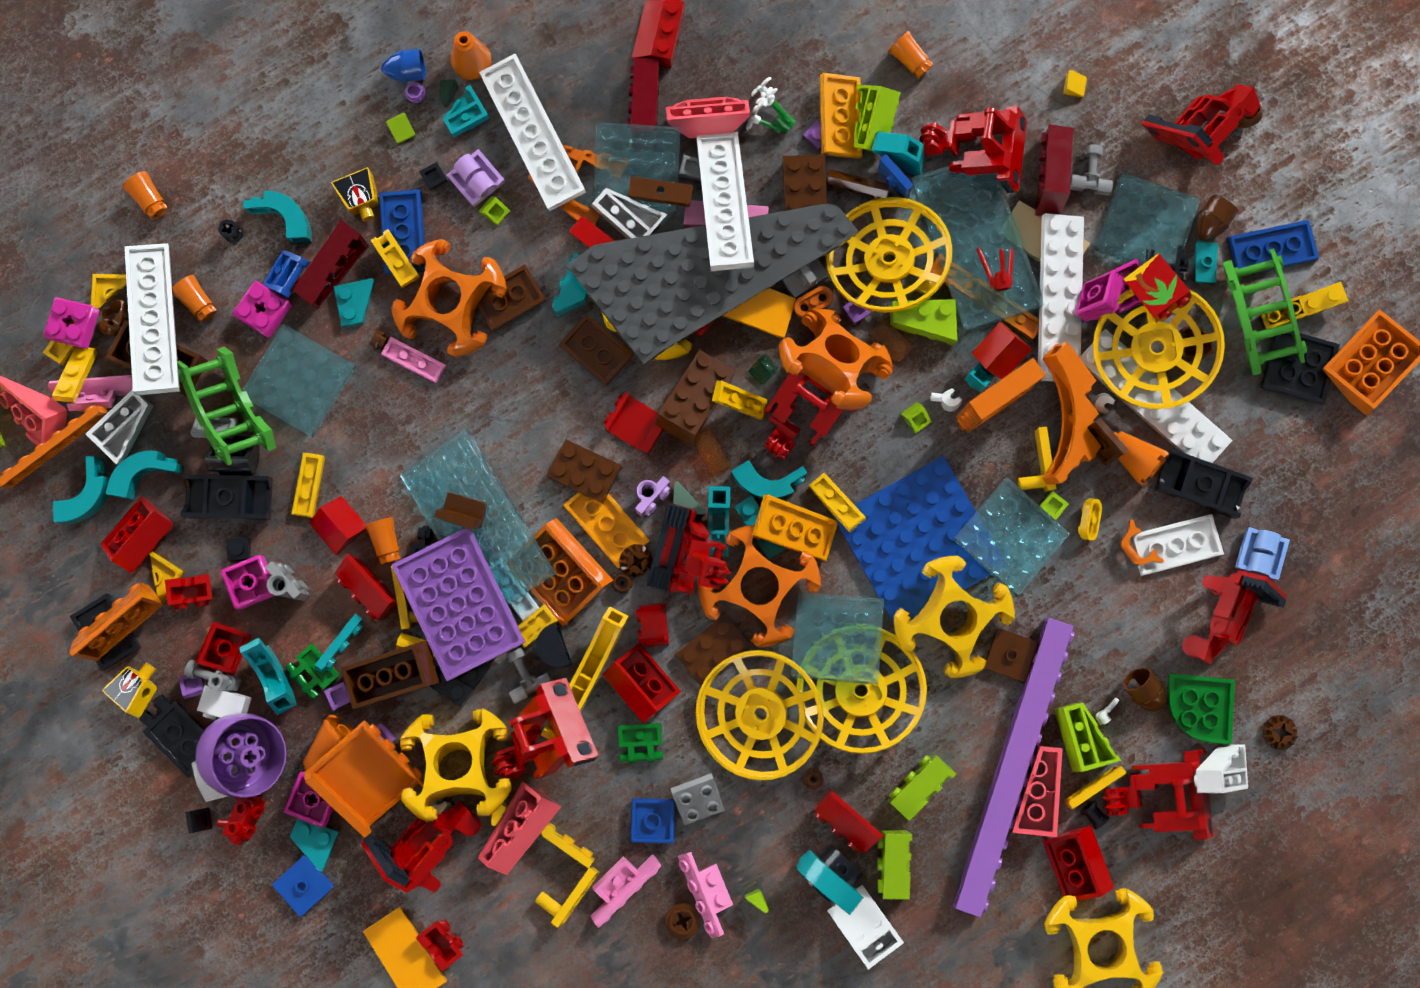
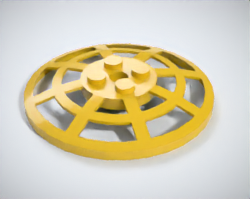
M899 197L874 199L852 209L846 214L851 222L864 213L871 211L874 223L864 227L855 237L847 241L850 245L846 254L845 267L834 268V250L826 255L828 273L832 283L843 297L856 306L869 311L898 312L921 304L937 292L950 271L952 243L946 225L935 212L919 202ZM900 207L913 210L908 222L898 219L882 220L879 208ZM921 214L937 227L942 235L941 238L930 242L927 235L916 226ZM896 226L904 229L900 236L894 234L887 235L884 227ZM877 230L878 238L874 239L869 245L860 241L868 233ZM911 232L915 233L924 245L913 249L907 240ZM945 245L946 262L942 275L930 273L934 258L933 250ZM855 248L865 253V263L852 264ZM927 253L925 270L914 267L915 257ZM887 255H893L895 260L886 262L884 258ZM867 271L873 279L868 286H865L855 273ZM849 274L853 283L863 293L857 300L851 297L843 289L836 276ZM909 274L919 278L913 285L903 289L901 280ZM925 280L936 283L922 297L910 303L907 302L905 295L916 290ZM883 282L892 283L895 292H879L875 290ZM871 295L879 298L897 297L899 306L879 307L865 303Z
M1130 289L1119 296L1118 304L1120 305L1126 299L1134 296V292ZM1190 290L1192 296L1190 302L1186 306L1172 311L1176 315L1169 324L1165 322L1155 323L1145 306L1134 309L1123 319L1116 313H1108L1100 317L1094 333L1093 357L1103 382L1119 398L1141 408L1169 409L1181 406L1195 399L1213 382L1223 361L1225 348L1224 333L1215 311L1197 293ZM1195 303L1201 307L1210 319L1214 333L1201 335L1196 322L1187 314ZM1146 312L1148 324L1142 326L1139 330L1128 323L1137 315ZM1109 319L1118 326L1112 340V351L1099 352L1100 335L1106 320ZM1182 320L1186 321L1190 326L1194 337L1182 339L1181 334L1176 329ZM1124 330L1133 337L1131 348L1118 350L1119 338ZM1216 341V358L1212 370L1207 375L1197 369L1203 354V344ZM1160 342L1163 345V351L1160 353L1153 352L1151 344ZM1196 345L1195 358L1192 365L1181 359L1184 347ZM1133 357L1138 367L1132 375L1123 367L1120 358ZM1114 360L1118 371L1127 380L1121 390L1115 387L1107 377L1101 361ZM1174 366L1186 372L1179 379L1168 383L1166 371ZM1145 371L1157 373L1159 385L1140 382L1139 379ZM1191 376L1203 382L1191 394L1176 401L1171 400L1169 389L1182 385ZM1134 386L1148 391H1160L1163 403L1142 402L1129 397L1128 394Z
M857 625L835 630L813 645L800 666L808 675L818 679L816 688L822 701L824 717L835 728L841 730L837 741L828 738L823 733L820 739L838 750L849 753L868 754L889 749L900 743L911 733L923 713L927 685L921 662L914 651L909 652L902 649L896 635L884 629ZM854 634H868L877 636L874 648L854 647L847 649L842 637ZM885 640L892 642L900 648L912 664L900 669L892 658L881 652ZM834 641L839 653L830 658L822 670L810 666L816 654L828 643ZM867 654L871 656L867 665L854 666L850 655ZM842 659L846 670L839 678L827 674L832 666ZM881 659L887 663L894 673L883 677L875 669L878 660ZM914 672L917 673L920 687L918 707L905 703L907 688L904 677ZM798 673L796 688L800 693H803L804 678ZM896 681L899 682L900 686L899 701L887 697V685ZM824 682L835 686L836 698L826 702L823 699ZM858 686H864L868 692L865 696H858L855 693V689ZM817 705L809 708L805 706V721L808 727L816 734L817 726L813 723L810 716L818 714ZM883 705L896 709L888 720L882 724L880 723L876 713ZM840 706L848 713L844 724L834 719L828 710ZM901 712L914 715L907 728L896 738L889 741L884 730L898 719ZM856 717H868L873 728L854 729L852 726ZM849 734L857 736L876 734L881 745L856 748L846 746L845 742Z
M745 651L722 661L705 678L696 702L697 728L706 749L725 769L747 779L772 780L794 772L813 754L823 730V705L812 679L794 661L770 651ZM762 656L770 657L777 661L774 670L762 668L747 670L742 659ZM734 662L740 674L732 678L723 691L710 687L716 676L725 667ZM785 663L795 669L805 679L811 690L800 693L796 686L787 677L782 675ZM751 676H770L771 679L768 687H756ZM743 679L748 691L741 698L729 694L734 685ZM779 681L783 682L794 696L783 700L776 692ZM707 695L719 699L717 709L719 726L709 730L706 726L704 714ZM815 698L818 713L816 734L804 728L806 718L804 701ZM726 702L736 706V719L728 722L725 720L724 712ZM796 704L799 707L798 724L787 719V708ZM757 708H763L766 711L767 716L765 719L757 716ZM740 727L748 735L745 745L736 740L730 730ZM783 728L794 732L795 734L790 741L781 747L777 734ZM723 733L728 742L741 752L737 763L735 764L727 759L714 745L711 738ZM800 736L812 742L802 757L793 764L786 765L783 753L791 749ZM756 739H769L772 750L757 751L753 750ZM749 756L755 758L775 757L779 770L760 772L744 767Z

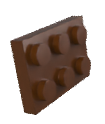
M525 264L504 276L507 290L502 298L493 295L492 286H490L477 304L492 332L546 302L544 295Z
M587 313L559 343L562 349L605 386L611 382L634 356L629 349Z
M565 439L546 476L603 504L622 466Z
M723 614L675 655L700 686H702L705 678L718 664L735 654L747 651L752 646L729 618Z

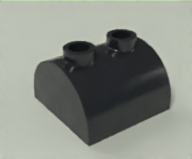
M234 436V439H223V441L227 445H231L251 437ZM257 444L230 454L231 465H227L222 459L219 460L211 446L205 456L207 469L210 472H219L220 475L240 472L242 476H249L257 470L260 446Z
M553 623L542 629L537 637L536 647L532 648L535 659L538 661L542 660L554 667L573 665L559 624Z
M832 844L819 856L831 870L851 886L863 875ZM802 875V877H803L826 901H828L832 906H835V905H836L833 901H831L827 896H825L819 889H817L810 881H808V880Z

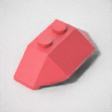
M731 97L685 100L666 107L667 124L689 139L697 138V135L734 132L750 117L748 100H739Z

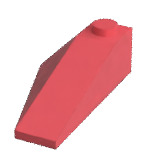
M0 376V404L4 409H10L15 423L24 426L28 431L25 435L36 446L46 443L51 439L53 433L66 427L67 409L63 405H60L53 398Z

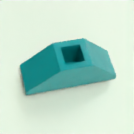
M877 132L875 134L872 152L881 157L887 155L898 167L918 178L922 177L926 156L924 145L921 142L905 134Z
M574 253L573 258H569L567 264L578 257L579 254ZM569 270L566 277H562L559 289L561 291L559 297L555 296L553 300V311L556 316L560 317L585 305L589 295Z

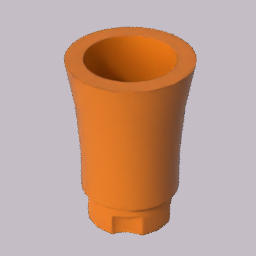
M909 31L903 34L888 50L891 55L897 58L912 74L914 73L917 78H921L933 66L929 57L916 43Z
M147 171L138 172L123 183L122 188L132 196L151 220L160 218L168 211L164 199L157 191Z
M189 275L181 279L172 287L173 296L194 317H197L201 323L210 320L217 313L213 302L205 294L195 275Z
M393 517L364 525L371 538L376 556L379 557L380 565L401 559L398 552L400 549L397 543Z

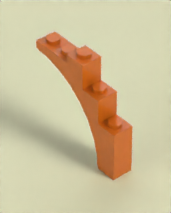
M1068 342L1055 344L1042 358L1057 386L1062 412V428L1058 450L1050 468L1042 478L1047 485L1061 484L1066 481L1067 475L1072 469L1076 468L1080 462L1093 460L1096 457L1097 451L1101 448V445L1087 428L1099 414L1086 397V394L1091 391L1092 385L1097 380Z

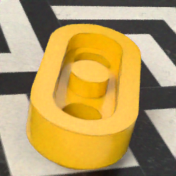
M1088 498L1082 505V517L1078 533L1083 540L1093 541L1098 535L1102 513V504L1099 499Z

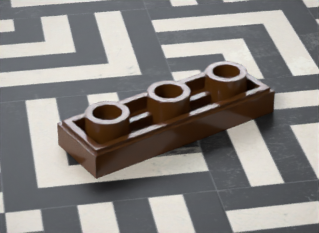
M829 169L826 183L834 189L846 188L850 189V192L854 194H870V197L874 199L886 198L889 189L888 183Z
M631 176L628 197L636 200L690 207L693 185Z

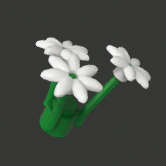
M771 77L766 78L751 93L753 97L759 91L762 97L756 101L758 105L753 108L750 114L751 118L748 119L746 125L747 131L751 129L753 123L757 125L760 123L773 129L778 134L781 131L787 133L796 122L774 99V94L778 89L765 86L772 79ZM763 105L764 107L771 105L778 113L774 120L776 125L764 121L760 116L756 115Z

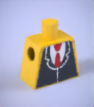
M368 167L331 182L352 215L360 213L364 222L374 218L371 208L378 206L379 200L374 177Z
M147 662L139 671L129 666L125 667L102 691L126 713L140 718L157 690V686L149 680L156 671V668Z

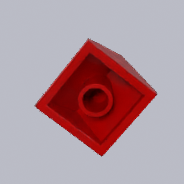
M1000 321L972 354L985 369L1002 380L1019 365L1032 348Z
M343 496L321 506L309 522L311 527L335 555H338L366 531L365 522Z
M212 622L196 663L235 675L242 658L239 647L249 642L251 634L223 623Z

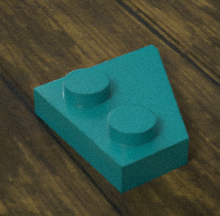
M471 85L465 88L466 92L460 100L457 99L453 104V108L443 117V121L453 138L490 119Z
M374 278L334 286L341 326L343 328L364 324L366 309L369 307L372 288L375 286Z
M297 818L290 838L313 865L323 872L340 831L328 826L321 828Z

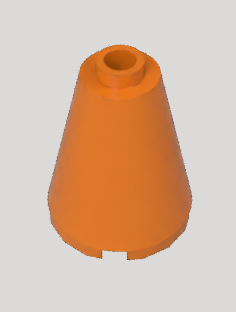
M467 31L459 32L453 41L451 66L463 79L476 80L481 78L479 72L491 66L490 51L485 44Z
M1123 431L1119 433L1114 432L1128 449L1126 453L1117 459L1142 487L1145 486L1147 478L1150 477L1152 479L1166 461L1163 457L1169 456V453Z
M329 715L324 720L303 761L305 771L355 728L350 723H347V725L341 723V717Z

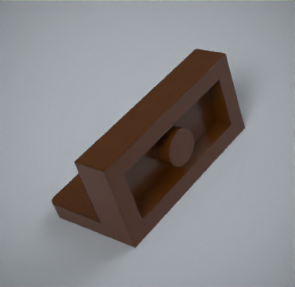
M448 492L444 508L436 509L434 518L470 529L482 528L487 503Z

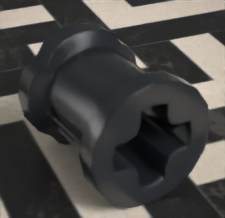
M225 219L220 222L218 231L222 237L230 243H236L241 240L243 236L242 229L234 221Z
M1096 800L1088 803L1080 811L1082 815H1086L1091 821L1092 827L1095 830L1103 826L1110 818L1099 809Z

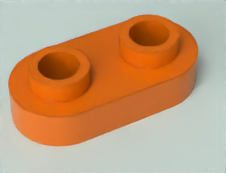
M820 286L801 296L794 304L795 314L800 318L804 316L807 311L801 310L800 307L803 305L807 306L808 310L829 307L833 301L832 291L828 287ZM823 295L826 297V300L820 301L818 297Z

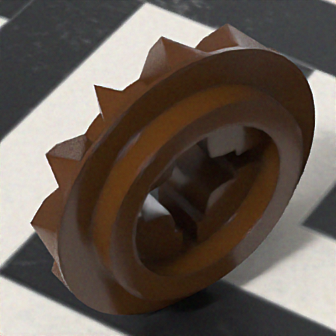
M633 544L626 547L619 558L621 570L627 576L635 578L636 576L644 575L647 570H650V565L653 561L651 552L641 544ZM633 555L640 559L639 567L632 564L634 562Z
M1275 715L1265 722L1263 737L1272 748L1278 750L1287 749L1295 745L1294 742L1299 737L1297 735L1298 727L1292 719L1284 715ZM1281 727H1283V731L1288 733V735H1283L1280 739L1279 734H1277L1273 730L1281 729Z
M686 903L675 904L671 907L665 918L668 932L678 939L692 937L700 926V917L697 910ZM679 912L683 917L691 916L686 921L687 929L682 924L674 925L679 920Z

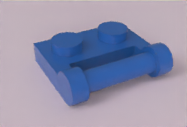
M282 250L264 280L263 285L289 298L291 295L290 291L304 267L307 268L310 262L301 256Z

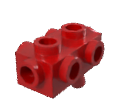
M259 794L246 798L238 797L229 819H219L217 821L218 827L225 828L222 834L230 838L229 842L241 846L243 841H249L250 837L255 833L258 818L265 811L264 805L266 801L262 799V795Z

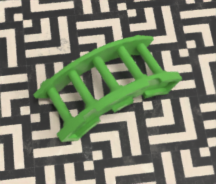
M1274 248L1270 249L1271 260L1238 269V267L1234 268L1231 260L1223 262L1225 278L1231 296L1235 299L1237 306L1236 313L1240 327L1243 329L1245 337L1243 340L1248 363L1253 375L1262 373L1260 365L1264 364L1265 361L1297 353L1300 363H1304V354L1307 353L1305 341H1301L1293 304L1282 271L1284 267L1281 255H1276ZM1272 268L1277 277L1248 286L1240 285L1238 281L1242 276ZM1280 286L1284 300L1252 309L1251 307L1246 308L1244 297H1247V294ZM1286 308L1290 324L1259 332L1256 330L1252 331L1250 320L1254 316ZM1292 332L1294 346L1263 354L1257 352L1256 343H1259V340Z
M226 347L216 349L218 354L216 360L188 368L181 361H177L179 382L183 384L200 427L215 450L217 458L219 460L222 459L227 465H231L230 454L257 444L270 451L276 449L272 429L260 416L255 417L251 410L254 409V406L247 392H242L237 380L241 378L233 352ZM216 368L222 369L226 379L223 383L195 391L191 376ZM226 390L231 392L234 399L232 405L208 413L204 412L199 399ZM235 412L241 413L245 420L243 424L220 432H216L210 423L211 420ZM246 431L252 432L254 437L231 445H227L223 441V439Z

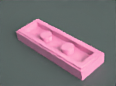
M393 337L389 338L381 353V356L435 384L439 382L447 367L445 364Z

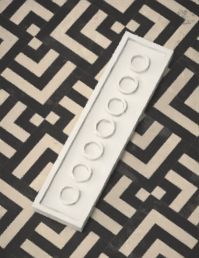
M513 54L479 72L549 212L586 193L517 55Z
M738 132L697 135L711 271L753 268L754 259Z
M1047 213L1042 215L1038 365L1046 376L1041 381L1055 382L1050 370L1042 359L1055 344L1068 342L1079 358H1081V317L1078 318V315H1075L1082 291L1084 217Z
M166 243L125 246L134 396L180 392L169 245Z
M1106 329L1100 335L1099 352L1112 351L1113 335ZM1119 341L1118 350L1127 349V347ZM1092 343L1083 352L1080 359L1091 374L1107 387L1097 371ZM1133 357L1120 358L1123 367L1132 375L1138 367ZM1114 360L1101 361L1107 377L1115 387L1121 390L1127 380L1118 371ZM1145 371L1139 379L1140 382L1159 385L1156 373ZM1134 386L1128 394L1129 397L1142 402L1163 403L1160 391H1148ZM1174 388L1169 389L1172 401L1183 398ZM1119 398L1180 452L1213 463L1233 441L1189 402L1169 409L1155 410L1141 408Z

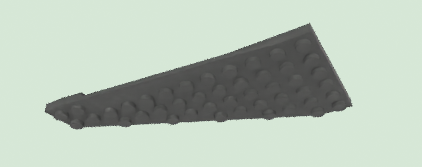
M821 204L748 217L754 259L753 268L711 271L706 225L593 245L566 266L645 366L669 347L821 256H825L854 237L858 230L839 207L832 204Z

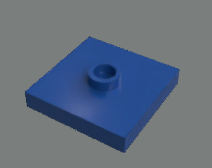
M884 155L879 161L877 171L901 198L908 199L911 195L913 183L887 155Z
M632 798L630 843L674 844L675 800Z
M306 855L301 857L272 884L299 917L307 913L335 887L326 875L313 865Z

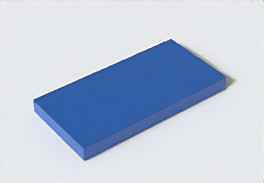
M421 190L379 193L381 233L383 235V232L389 229L409 261H411L412 252L425 244ZM388 241L383 244L382 247L386 248L390 245V242ZM383 260L385 275H391L392 272ZM426 261L424 264L421 263L420 266L411 263L417 272H425Z
M1309 220L1238 234L1227 238L1234 268L1238 267V269L1271 260L1270 249L1273 248L1277 256L1281 255L1284 264L1283 268L1319 260ZM1272 268V269L1264 270V271L1257 272V273L1267 272V271H1271V270H1274V269Z

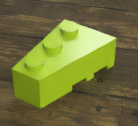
M857 85V91L860 92V103H856V110H859V122H855L854 148L872 152L875 134L877 132L891 133L901 92L882 86Z
M956 299L926 300L910 309L890 312V327L954 346L957 342ZM892 301L890 307L899 306V302Z
M1083 702L1072 703L1054 709L1072 772H1084L1121 761L1120 757L1110 747L1108 739L1103 736L1097 727L1098 724Z
M926 754L918 762L919 768L915 772L910 771L903 779L905 783L900 788L898 786L894 788L889 794L890 799L888 802L908 821L929 802L928 800L935 792L938 793L943 788V783L949 777L953 778L956 775L937 755L930 754L928 756Z
M881 830L883 837L877 842V848L881 849V857L877 858V870L881 871V880H877V893H881L883 899H909L911 876L909 872V861H911L909 841H912V834L907 830Z

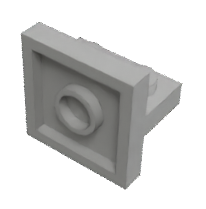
M816 259L781 281L792 297L797 299L827 279L829 274L820 261Z

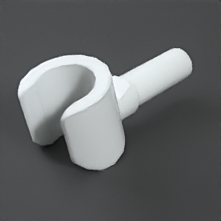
M1115 697L1104 710L1096 714L1095 717L1100 725H1105L1111 721L1108 713L1119 702L1118 698Z

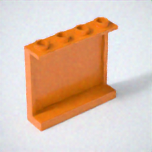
M365 720L304 772L305 782L364 838L371 833L370 826L402 799L401 793L403 789H413L418 784L422 788L424 786L422 779L424 775L416 766L413 768L408 764L410 762L409 759L402 752L398 754L394 750V744L388 738L384 740L380 736V730L374 724L369 725Z

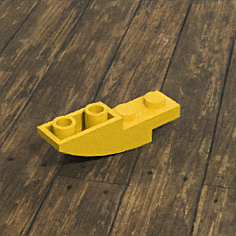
M1341 282L1291 299L1297 321L1349 301ZM1286 308L1261 315L1266 330L1290 324Z

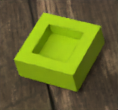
M1051 491L1038 508L1055 521L1069 504L1054 491Z

